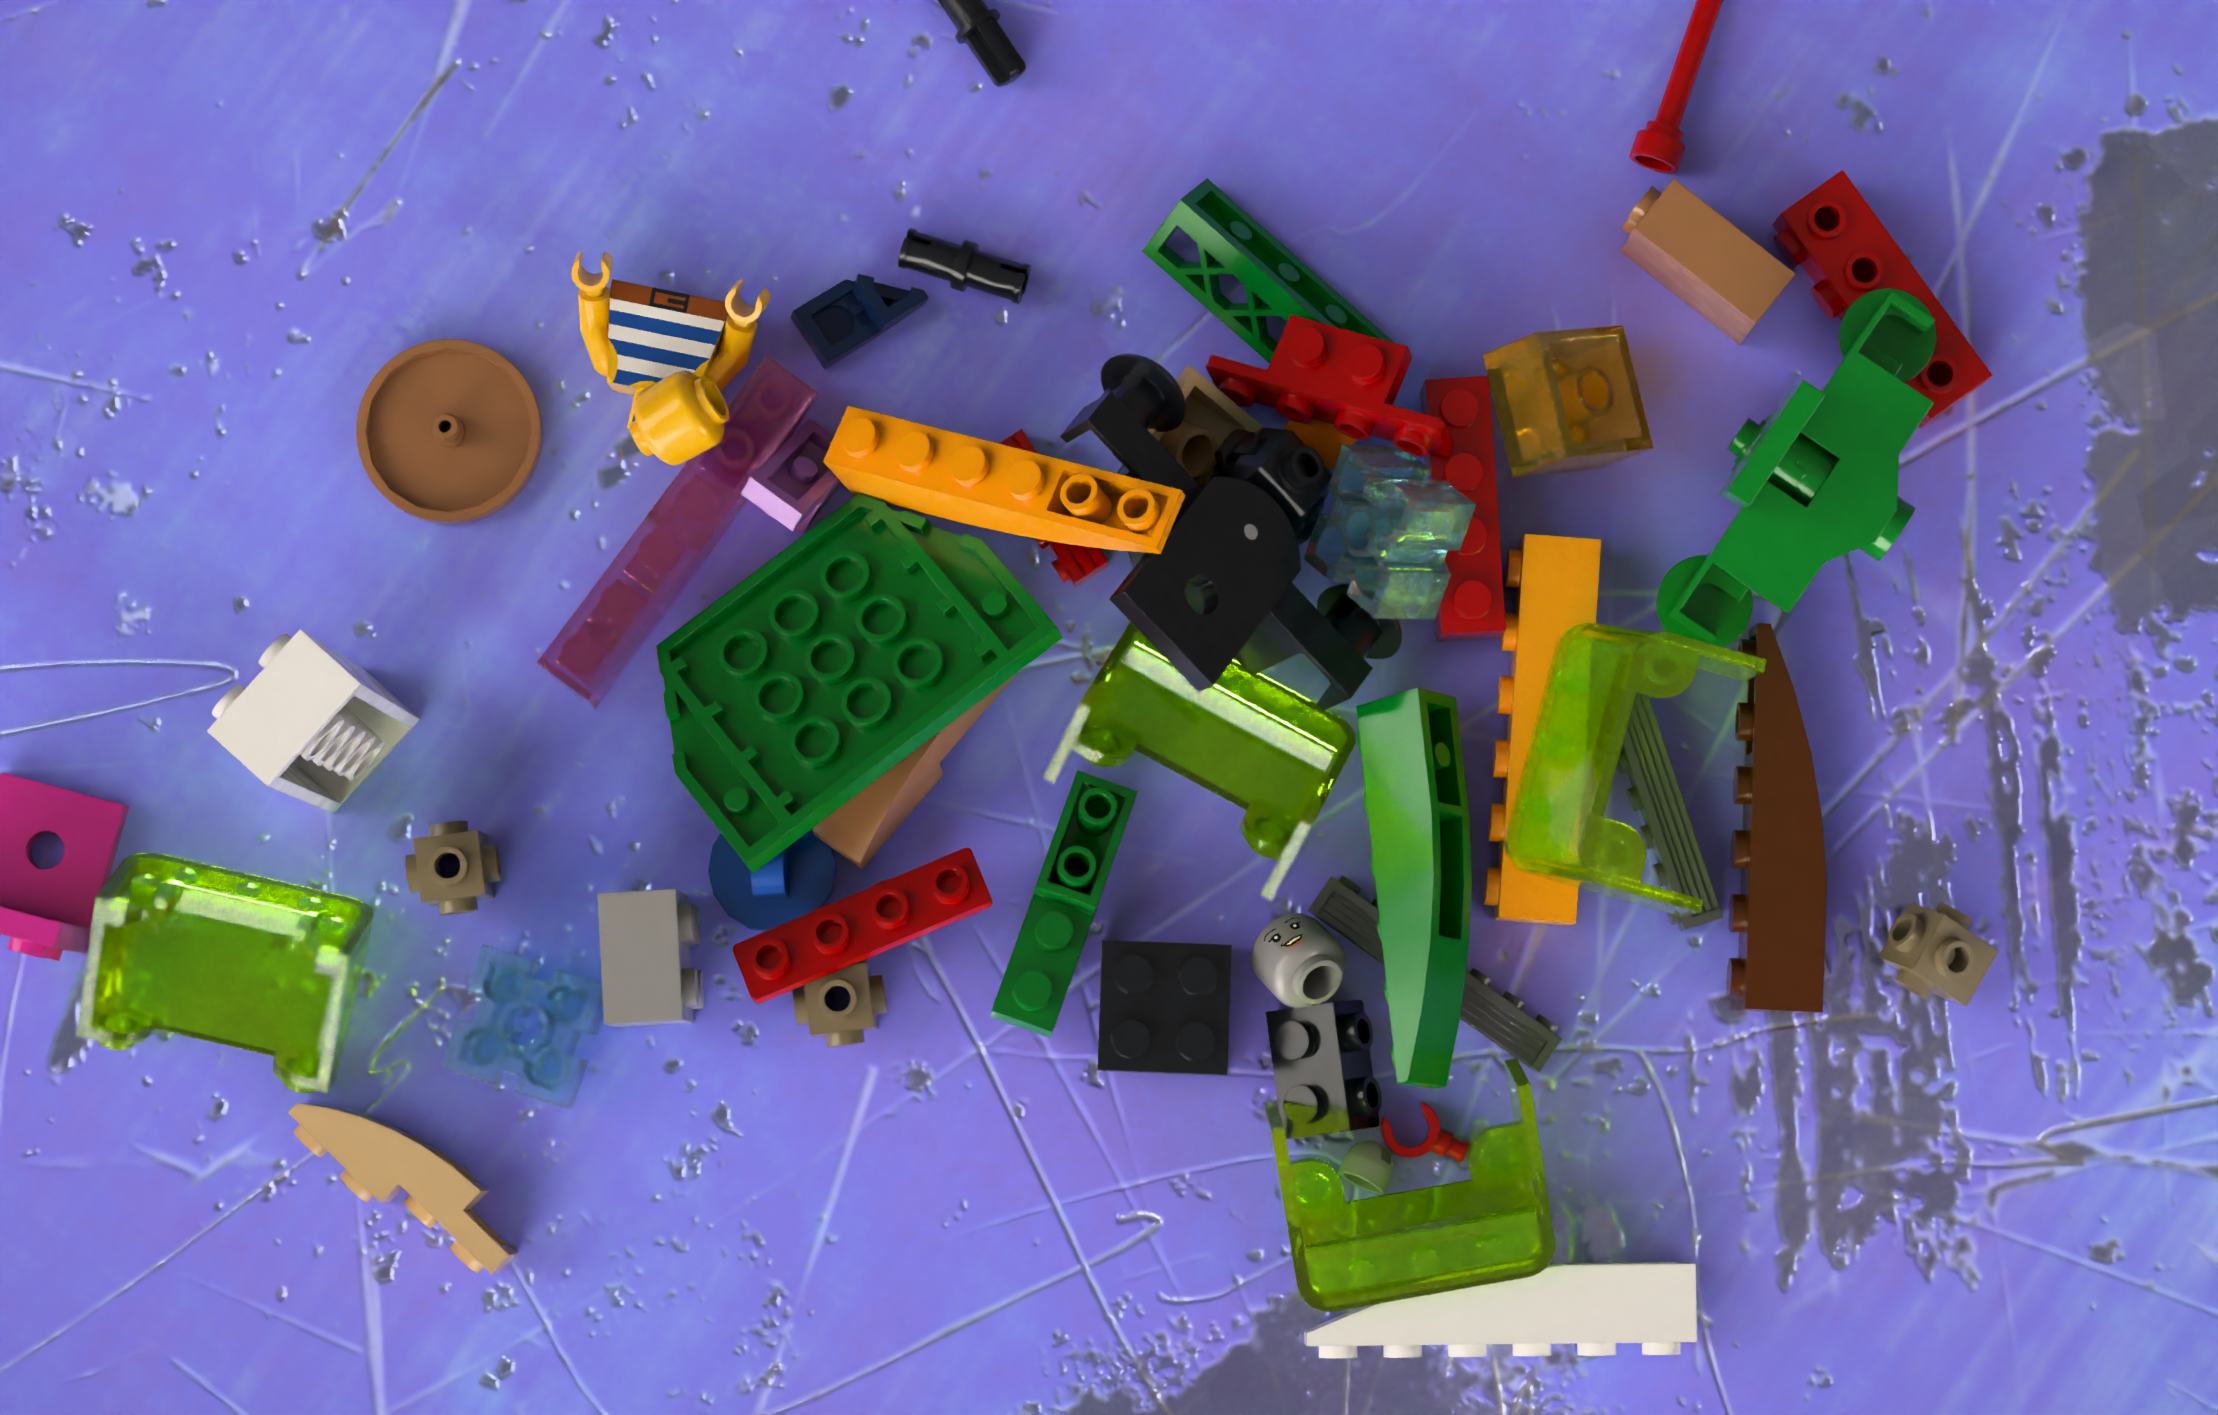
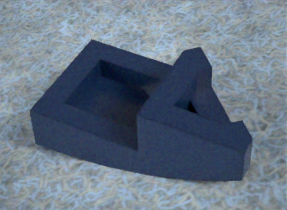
M858 274L855 281L846 279L793 310L790 318L825 370L923 306L929 298L925 291L911 287L909 291L874 282V277Z

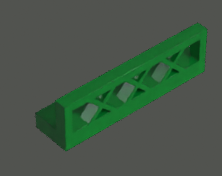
M1208 178L1180 199L1142 250L1143 253L1268 363H1270L1278 343L1268 335L1265 316H1281L1288 322L1290 315L1393 342ZM1178 227L1197 242L1200 262H1185L1166 245ZM1218 274H1233L1245 284L1248 303H1232L1221 293Z

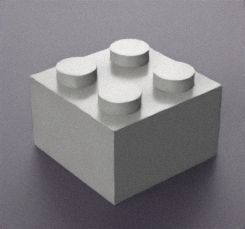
M677 889L597 893L604 1024L614 1027L694 1023L693 1009L704 1008L702 970L691 968L690 945L700 944L699 907L693 906V903H688L687 895Z

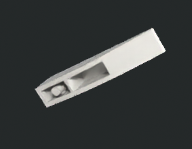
M1691 1262L1557 1263L1480 1273L1433 1283L1366 1304L1304 1330V1344L1306 1346H1319V1358H1357V1346L1383 1345V1357L1388 1358L1422 1357V1345H1448L1449 1357L1487 1356V1344H1512L1513 1356H1551V1344L1577 1343V1355L1583 1356L1616 1355V1343H1642L1643 1355L1681 1354V1342H1697L1696 1264Z

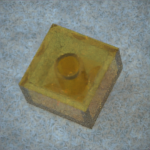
M1623 325L1536 332L1483 354L1513 478L1598 469L1654 448Z

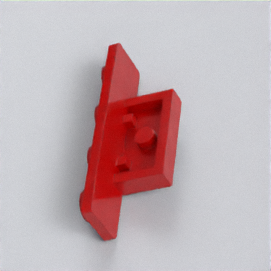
M1290 315L1267 370L1215 355H1210L1206 364V369L1214 385L1241 407H1252L1254 403L1275 408L1279 414L1294 422L1308 424L1312 419L1334 425L1339 432L1354 439L1368 440L1371 435L1392 441L1400 450L1418 457H1426L1429 452L1449 457L1454 446L1448 428L1442 419L1393 405L1412 360L1409 348L1404 345Z
M963 848L736 943L733 946V953L750 997L754 1003L760 1004L987 909L992 905L993 900L970 848Z

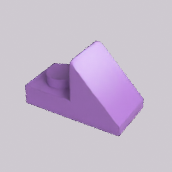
M809 418L750 476L741 495L791 531L795 529L797 532H804L842 483L823 463L834 436Z

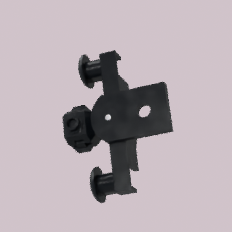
M1120 354L1110 358L1101 370V383L1104 393L1099 399L1083 407L1060 437L1068 443L1091 429L1123 464L1117 471V474L1180 489L1186 495L1161 554L1128 551L1134 568L1110 597V601L1198 692L1213 686L1234 658L1253 676L1302 652L1331 683L1316 703V706L1321 711L1352 698L1373 669L1364 658L1386 659L1393 656L1400 648L1402 630L1399 620L1390 606L1379 596L1365 588L1351 584L1331 586L1325 589L1318 597L1316 609L1292 583L1301 570L1298 544L1301 545L1308 541L1323 521L1321 511L1324 508V500L1328 496L1333 478L1332 473L1324 465L1319 453L1313 448L1306 446L1292 430L1261 428L1256 432L1236 429L1227 436L1215 451L1216 464L1214 465L1213 474L1209 480L1199 485L1147 430L1155 429L1156 432H1168L1176 429L1182 423L1185 417L1186 403L1183 392L1175 378L1163 366L1141 355Z

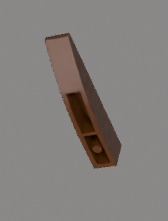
M1757 623L1749 630V639L1739 640L1737 652L1738 677H1748L1747 703L1738 702L1735 715V738L1737 741H1745V766H1736L1733 777L1734 804L1743 805V830H1733L1731 840L1732 868H1741V893L1731 894L1729 903L1730 932H1739L1738 958H1729L1727 995L1737 997V1011L1816 1014L1823 1012L1827 891L1822 814L1812 754L1793 684L1771 624Z

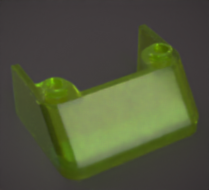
M1130 622L1080 701L1043 778L1054 784L1073 752L1080 754L1087 762L1095 766L1115 767L1128 762L1134 750L1247 810L1240 823L1242 835L1256 853L1278 861L1260 894L1272 901L1356 743V735L1349 723L1339 715L1328 709L1321 711L1315 702L1261 673L1251 676L1235 659L1232 660L1213 686L1198 692Z
M1581 623L1566 631L1560 637L1554 649L1505 833L1504 847L1510 862L1520 871L1530 875L1684 917L1700 913L1704 900L1641 883L1647 855L1642 837L1634 828L1627 824L1603 818L1636 693L1660 699L1674 697L1689 687L1695 677L1697 668L1745 682L1763 673L1767 660L1668 632L1598 623Z
M1517 1058L1504 1060L1514 1122L1487 1127L1474 1137L1468 1150L1471 1180L1345 1202L1340 1176L1329 1163L1316 1158L1290 1161L1285 1129L1276 1101L1263 1103L1278 1195L1294 1275L1299 1293L1308 1305L1325 1312L1340 1311L1531 1277L1543 1271L1550 1264L1555 1253V1237L1531 1084Z

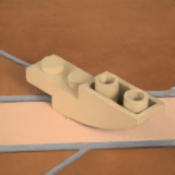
M297 1103L288 1112L299 1123V1126L293 1131L295 1136L320 1158L328 1151L345 1168L339 1177L354 1194L366 1203L373 1196L382 1203L390 1202L404 1189L409 1194L403 1202L404 1205L430 1229L437 1222L456 1239L449 1248L473 1272L478 1273L485 1267L491 1274L498 1273L517 1254L472 1210L489 1189L465 1168L435 1147L402 1129L375 1118L340 1108Z

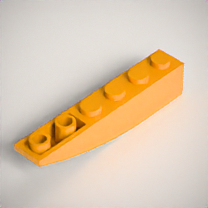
M847 406L823 460V463L853 495L862 493L891 505L1004 533L1064 544L1119 551L1161 554L1186 496L1180 489L852 406Z

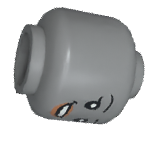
M1303 913L1286 914L1273 920L1257 937L1251 954L1252 968L1256 976L1281 1003L1295 1009L1320 1004L1333 996L1343 980L1347 965L1345 951L1338 941L1315 918Z

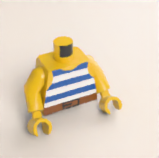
M582 251L577 253L571 275L573 282L580 288L578 291L580 332L594 370L607 377V383L613 391L634 395L627 425L628 430H630V423L635 421L633 405L637 394L675 372L689 371L699 378L702 376L709 377L721 392L747 365L758 325L755 319L760 316L770 302V293L766 288L758 295L755 306L748 305L741 299L740 289L744 283L743 279L737 281L725 298V302L612 279L609 290L605 285L609 281L613 267L612 256L604 252L601 260L602 272L593 274L586 271L582 266Z

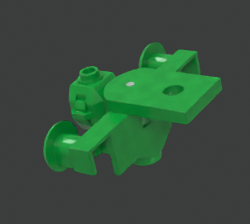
M1891 288L1874 290L1858 298L1844 314L1839 329V345L1843 359L1823 389L1820 391L1807 381L1802 380L1792 386L1774 413L1768 416L1766 420H1762L1758 424L1748 418L1727 448V450L1737 456L1734 460L1736 464L1732 468L1731 476L1719 494L1740 509L1709 555L1692 556L1674 565L1664 576L1657 592L1656 607L1659 620L1667 634L1677 643L1699 651H1710L1725 647L1736 640L1749 623L1753 609L1751 589L1789 614L1825 562L1858 548L1875 560L1880 561L1898 538L1916 509L1898 496L1899 454L1934 404L1933 401L1904 383L1915 377L1926 367L1933 355L1936 344L1935 319L1932 318L1929 310L1918 298L1905 291Z

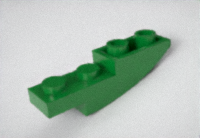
M1077 770L994 1001L990 1017L1051 1038L1138 791Z

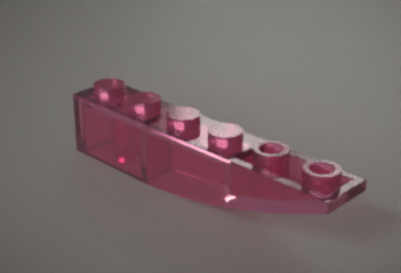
M765 357L729 405L730 417L729 421L724 423L725 431L722 441L713 448L687 461L537 661V664L547 675L596 709L748 501L746 497L741 495V492L750 476L792 436L818 397L819 393L770 357Z

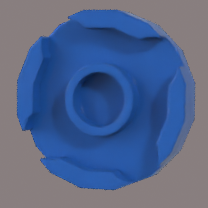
M811 829L755 873H752L720 833L712 846L708 873L713 895L727 915L751 930L765 932L808 914L827 903L834 891L837 864L833 848L814 836Z

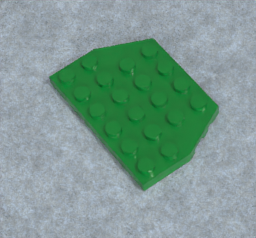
M858 493L656 645L659 670L664 679L665 686L663 694L665 711L670 721L674 754H672L675 775L749 870L755 873L1061 640L1062 636L1058 627L982 539L966 533L963 536H959L931 525L927 518L909 511H894L885 502Z

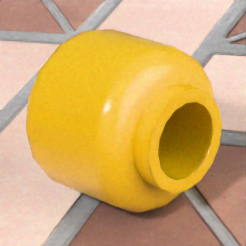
M679 371L637 394L633 405L635 421L630 423V432L637 447L644 455L649 457L655 454L661 461L675 466L689 461L722 441L725 431L724 423L729 421L730 417L729 410L722 393L709 377L702 376L699 378L689 371Z

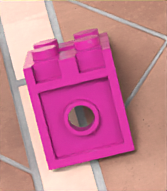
M1 772L0 935L10 936L7 949L60 961L63 950L88 954L129 806ZM45 833L57 834L64 844L62 860L50 869L40 868L32 857L34 842Z

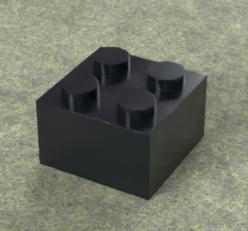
M1102 940L1097 1071L1226 1076L1228 1067L1232 945Z

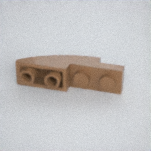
M1017 673L812 829L814 836L863 869L942 778L944 773L940 762Z

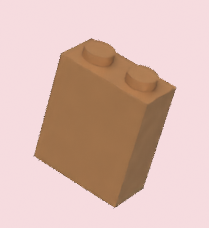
M1674 178L1662 193L1651 186L1631 211L1628 220L1621 228L1629 234V237L1620 252L1737 344L1743 341L1796 274Z

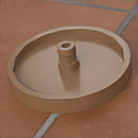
M441 339L410 347L396 355L379 370L362 398L357 417L356 437L363 467L372 483L385 498L397 508L418 519L432 523L453 525L486 518L500 511L521 493L531 479L541 455L543 423L539 404L530 385L517 368L505 357L486 346L471 341Z

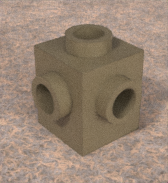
M452 821L429 825L430 836L413 839L415 854L406 855V875L410 892H420L421 903L430 906L439 905L440 915H453L478 911L477 900L495 898L493 882L501 881L502 879L501 861L497 844H488L487 834L479 830L469 831L468 821ZM448 854H454L460 860V870L452 878L442 877L439 861Z
M1910 902L1904 913L1892 924L1888 933V940L1878 957L1899 971L1894 981L1915 995L1928 1000L1932 993L1967 1006L1996 957L1998 950L1970 932L1969 928L1973 921L1955 908L1939 902L1936 909L1932 910Z
M866 962L853 964L792 990L797 1025L809 1024L810 1036H825L827 1047L865 1042L864 1030L878 1028L876 1014L887 1013L883 976H871L870 965ZM837 986L846 988L850 994L848 1007L839 1012L832 1011L826 1003L827 993L830 989Z

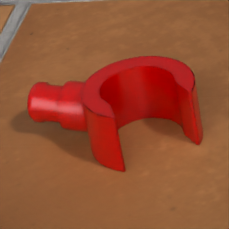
M1420 1102L1422 1115L1428 1124V1133L1425 1140L1415 1147L1408 1148L1400 1145L1393 1137L1392 1128L1386 1117H1382L1380 1123L1381 1137L1384 1144L1393 1153L1403 1157H1418L1431 1151L1442 1157L1448 1155L1459 1162L1464 1160L1470 1145L1469 1142L1461 1141L1453 1137V1133L1440 1128L1436 1113L1426 1103Z

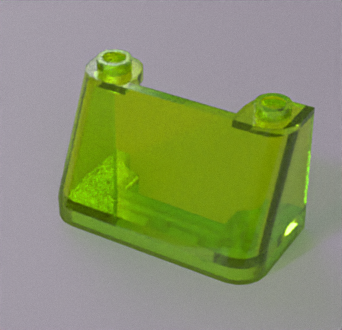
M137 853L129 855L121 862L95 897L76 1036L96 1040L99 1045L108 1049L126 1050L132 1048L135 1043L144 1041L149 1037L153 1029L249 1050L275 1056L272 1071L278 1079L283 1081L288 1089L299 1093H314L318 1091L328 1094L336 1080L369 944L374 911L363 901L344 895L164 854Z

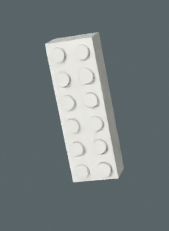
M300 629L292 638L287 633L281 635L267 648L258 662L264 669L246 688L238 684L220 699L212 711V715L217 720L210 726L207 732L266 786L334 814L420 719L364 668Z

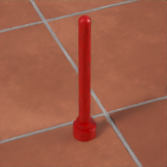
M1696 0L1655 121H1648L1645 130L1637 132L1630 151L1629 158L1638 165L1661 173L1674 174L1677 172L1685 150L1684 144L1681 143L1683 132L1679 130V126L1723 0Z

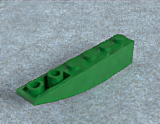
M1415 688L1356 706L1359 727L1357 744L1362 755L1365 782L1364 807L1369 819L1372 847L1370 866L1376 884L1379 912L1377 930L1382 941L1386 976L1384 994L1389 1005L1393 1041L1391 1058L1396 1069L1398 1084L1438 1089L1447 1085L1461 1014L1469 951L1472 892L1470 817L1456 697L1422 688Z

